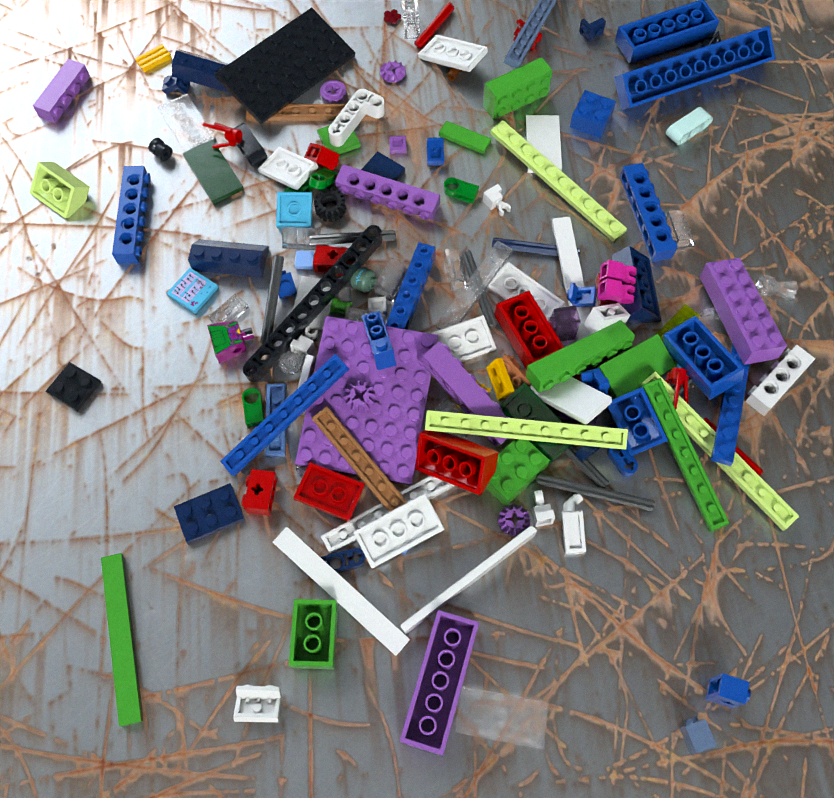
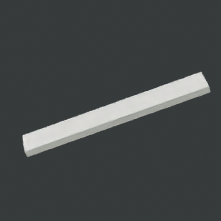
M570 217L553 218L552 226L567 295L570 283H575L577 287H585L571 219ZM568 301L577 342L591 335L584 325L590 314L589 307H573L570 301Z
M429 476L403 490L400 494L407 502L424 493L431 500L455 485ZM380 503L352 518L350 522L347 521L323 534L321 538L329 553L333 554L357 541L353 533L355 530L389 512Z
M529 526L403 622L400 626L402 632L407 635L532 539L537 530L533 526Z
M288 527L273 541L282 552L334 600H337L347 612L395 656L409 642L410 639Z

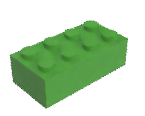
M541 57L486 82L483 107L494 120L526 104H530L534 100L545 97L549 94L553 70Z

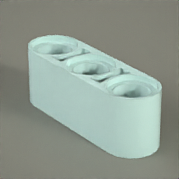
M698 107L672 124L667 129L666 135L679 146L708 127L713 117L702 107Z

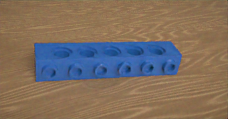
M643 163L623 166L620 179L651 261L656 262L673 258L677 250V243L671 235V227L667 225L665 212L661 210L660 200L655 195L654 185L650 182L648 170L645 169Z
M145 166L123 167L112 255L117 264L139 263V256H142L141 241L144 240L142 230L146 224L144 216L145 212H147L146 197H149L148 183L151 182L150 173H147Z
M418 242L386 326L409 329L435 261V246Z

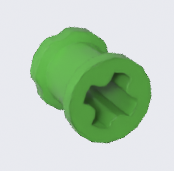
M334 297L330 306V312L341 313L345 317H349L353 302H344Z

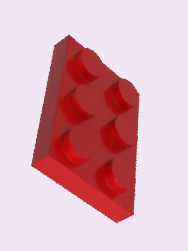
M310 462L293 499L350 522L364 490L365 483Z

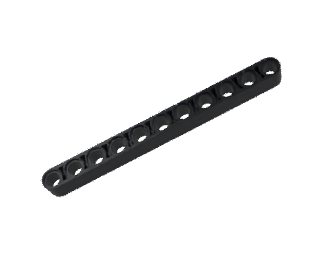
M370 225L364 230L243 366V373L249 381L258 382L288 350L292 340H296L304 332L306 327L312 323L345 286L353 274L377 250L383 240L382 231L379 226ZM371 235H378L376 238L370 237ZM362 247L366 248L365 251H359ZM350 260H351V261H355V262H354L353 264H351V265L346 264V263H347L348 261H350ZM336 274H343L340 278L335 277ZM325 287L331 288L329 291H322ZM312 301H319L316 305H311ZM301 314H307L303 319L298 318ZM290 327H293V328H294V330H293L292 332H290V333H287V332H286V330H287L288 328H290ZM282 341L280 346H274L275 342ZM264 355H270L267 360H261ZM251 369H257L255 374L249 375Z

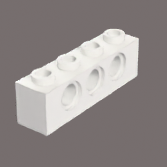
M797 344L792 350L788 348L781 355L783 360L781 362L777 360L770 368L772 372L770 374L765 373L759 380L761 384L758 387L754 385L747 393L749 398L745 402L763 416L767 414L815 360L813 356Z

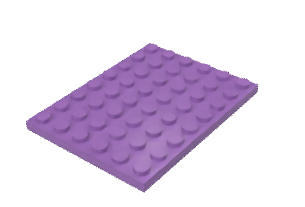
M326 316L314 373L334 354L345 363L349 370L306 409L295 465L308 467L311 462L334 472L358 476L311 419L327 406L390 482L412 485L419 433L422 430L431 379L430 372L419 359L437 344L438 335L385 326L394 351L396 366L377 370L364 323ZM358 380L367 382L375 391L374 404L363 412L351 410L344 400L345 389L350 383L357 382ZM355 390L356 397L354 399L359 398L364 402L363 395L365 392L359 393V391Z

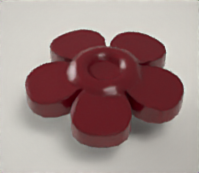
M395 9L391 10V12L385 11L384 21L396 24L397 20L401 19V14H397L398 11Z

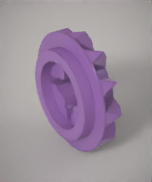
M389 60L388 63H383V67H380V75L387 82H398L405 77L406 70L402 62L397 63L396 60L394 62Z
M330 80L321 86L320 94L324 101L329 100L330 103L332 101L338 102L339 99L343 100V97L346 95V87L340 81Z
M358 380L357 382L350 383L345 389V403L353 411H366L374 404L375 391L367 382ZM355 390L359 391V393L365 392L363 395L364 402L359 398L354 399L356 397Z
M512 504L505 506L499 514V526L507 535L517 536L530 526L531 518L528 511L522 505ZM513 513H515L516 518L521 519L517 521L516 527L513 521L508 520L512 518Z

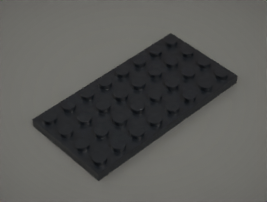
M311 7L216 72L215 78L260 124H263L355 57L356 52Z

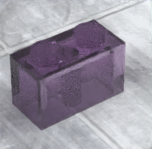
M576 305L554 309L552 317H550V325L559 340L562 342L575 339L581 322Z

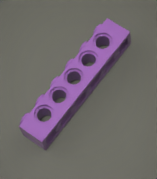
M342 164L335 180L337 190L340 193L351 194L358 199L370 200L374 204H382L392 210L398 209L408 215L414 214L424 220H434L440 205V194Z

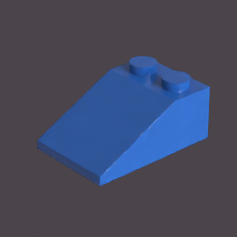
M643 387L613 399L612 403L606 407L614 426L619 429H628L626 449L630 456L668 441Z

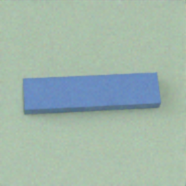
M286 383L267 384L266 418L286 400ZM286 429L265 448L266 457L286 456Z

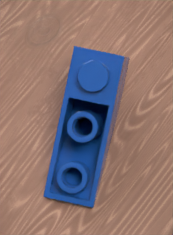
M377 311L362 315L377 370L396 366L394 351L381 312Z

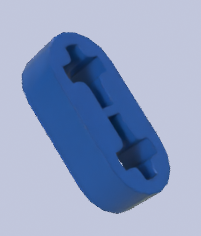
M608 448L607 455L619 472L624 476L630 477L634 475L638 469V463L633 456H630L627 449H620L621 451L618 454L617 452H612L613 448ZM626 464H627V465H630V464H631V465H632L631 470H630L629 468H628V469H625V468H624L625 465H626Z

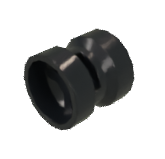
M154 138L149 143V151L156 155L159 160L165 162L172 156L173 149L160 138Z

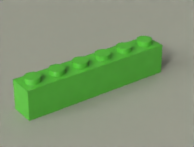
M620 320L528 365L526 378L538 393L550 390L554 385L566 382L570 377L576 374L579 375L592 366L596 367L602 361L612 359L622 351L629 350L633 345L635 335Z

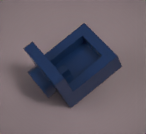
M600 18L589 24L585 19H582L579 32L587 41H590L603 34L606 21Z
M168 75L163 80L162 91L168 94L179 90L183 95H186L190 82Z

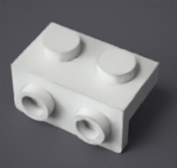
M273 685L236 686L237 699L233 715L234 722L279 721L282 701L280 687Z

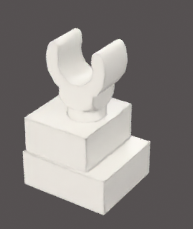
M497 184L484 192L482 201L490 210L497 207L499 215L503 216L504 211L502 209L510 212L511 206L502 201V188Z
M307 326L304 336L301 335L298 340H292L290 344L291 353L304 359L306 355H311L315 349L313 340L318 337V330L310 334V326Z
M542 490L534 491L533 499L536 506L533 507L532 514L535 527L553 524L555 515L551 505H544Z

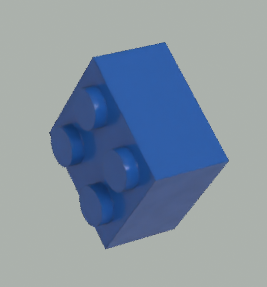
M585 90L572 114L570 128L601 139L613 114L616 101Z

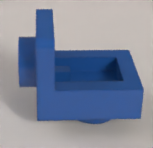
M427 138V165H444V138Z
M286 270L282 271L279 298L297 293L291 272L286 273Z
M570 283V289L567 290V299L573 307H595L596 287H577L575 283Z
M599 368L581 373V382L607 395V389L610 388L609 380L603 376Z

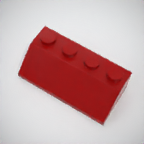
M530 291L496 304L494 315L526 370L528 365L564 348Z
M426 430L419 433L415 470L481 495L496 471L499 452L446 432Z

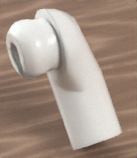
M575 493L563 505V512L576 511V506L583 501L582 496L579 493Z

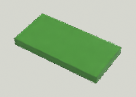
M656 334L597 368L600 369L604 377L608 378L609 390L615 399L640 388L641 383L655 371L661 376L675 368L676 364L659 334Z

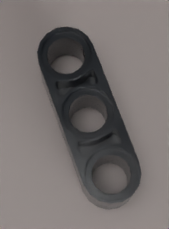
M245 123L234 128L242 131V141L236 143V145L252 167L268 159L265 150Z

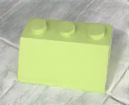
M38 162L30 194L65 219H68L86 202L90 186L55 162Z

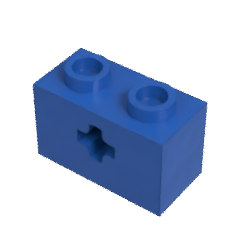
M724 673L712 677L709 680L706 700L729 708L746 705L751 696V690L748 689L750 682Z

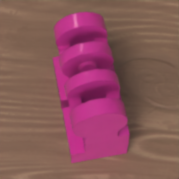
M610 259L603 263L600 268L599 281L602 282L599 283L597 299L613 300L622 304L633 303L634 296L631 293L635 292V287L632 285L636 283V278L632 276L636 275L637 268L626 266L624 263Z

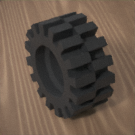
M325 188V192L319 191L320 195L317 193L315 195L316 198H314L316 215L320 219L323 218L325 222L327 219H329V222H332V219L337 221L338 217L341 219L343 217L342 214H345L346 210L343 193H339L337 189L334 192V188H331L330 191H328V188ZM328 202H334L337 204L333 208L324 207V204Z

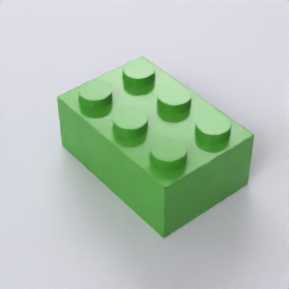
M514 439L498 454L496 471L486 489L504 506H508L537 478L539 473H543L547 469L550 460L530 441Z
M294 599L289 666L292 669L335 670L339 610L337 600Z

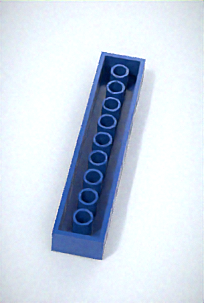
M770 26L614 76L621 110L632 108L774 60L775 53Z

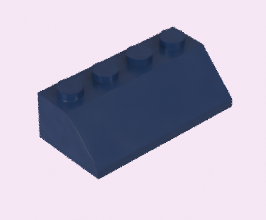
M176 50L172 61V77L230 93L215 78V73L228 65V63L184 50Z
M199 239L191 245L188 261L191 268L198 272L263 278L269 246Z
M630 246L612 254L613 261L637 268L636 275L632 276L636 278V283L632 285L635 287V292L631 293L634 296V302L630 304L620 303L630 314L627 321L632 324L662 321L649 258Z

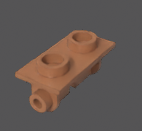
M504 354L502 359L511 383L517 389L524 382L531 386L532 384L526 378V371L524 369L519 370L522 366L514 359V356Z

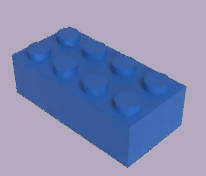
M696 316L663 334V343L669 354L682 369L687 370V375L709 400L743 381L744 368Z

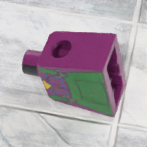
M238 321L207 325L214 353L219 363L246 351L244 341L254 338L252 328L241 330Z

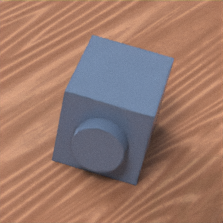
M694 717L684 721L686 725L680 727L690 754H697L717 746L706 719L698 721V718Z

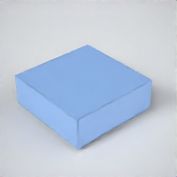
M296 251L295 269L313 270L314 251Z

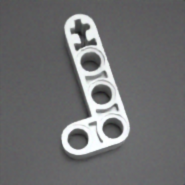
M366 89L357 90L328 128L331 145L335 147L342 146L365 115L376 119L383 117L385 114L383 97Z

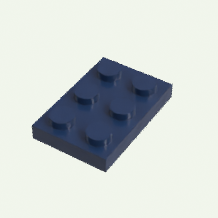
M231 483L174 506L187 544L245 521Z

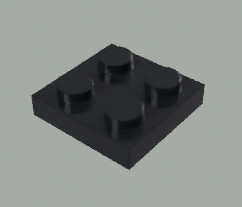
M69 362L45 392L78 412L100 385L101 381Z

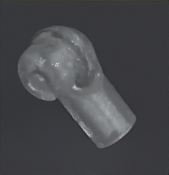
M715 307L700 309L699 313L702 318L712 317L716 321L722 322Z

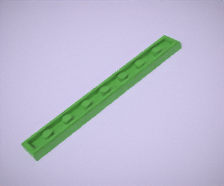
M661 378L643 384L641 387H643L668 439L667 443L709 532L730 524Z
M122 553L101 557L118 721L119 727L143 722L124 556Z

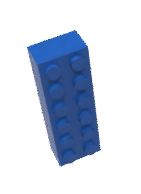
M698 0L619 26L615 43L629 64L705 39L709 35H714L719 20L705 0Z

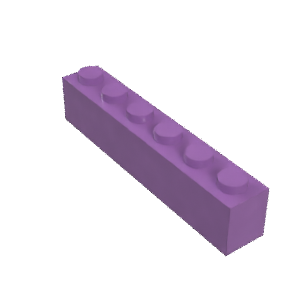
M439 341L419 359L423 366L466 414L510 418L504 415L498 403L490 399L489 393L476 383V378L463 368L462 362L453 357L447 345ZM486 436L495 447L508 439Z

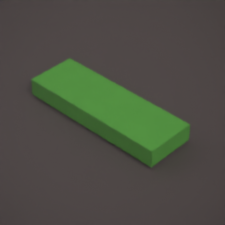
M447 120L439 131L440 137L481 154L485 153L491 143V138Z

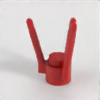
M216 122L214 125L202 124L205 127L225 132L224 136L228 142L213 145L212 148L235 147L236 143L242 141L243 134L240 129H234Z
M672 368L671 373L667 372L665 380L668 384L671 380V384L676 385L673 400L675 409H677L680 385H683L684 401L687 404L689 403V376H687V370L682 368Z

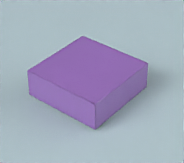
M406 136L389 137L390 154L407 153Z

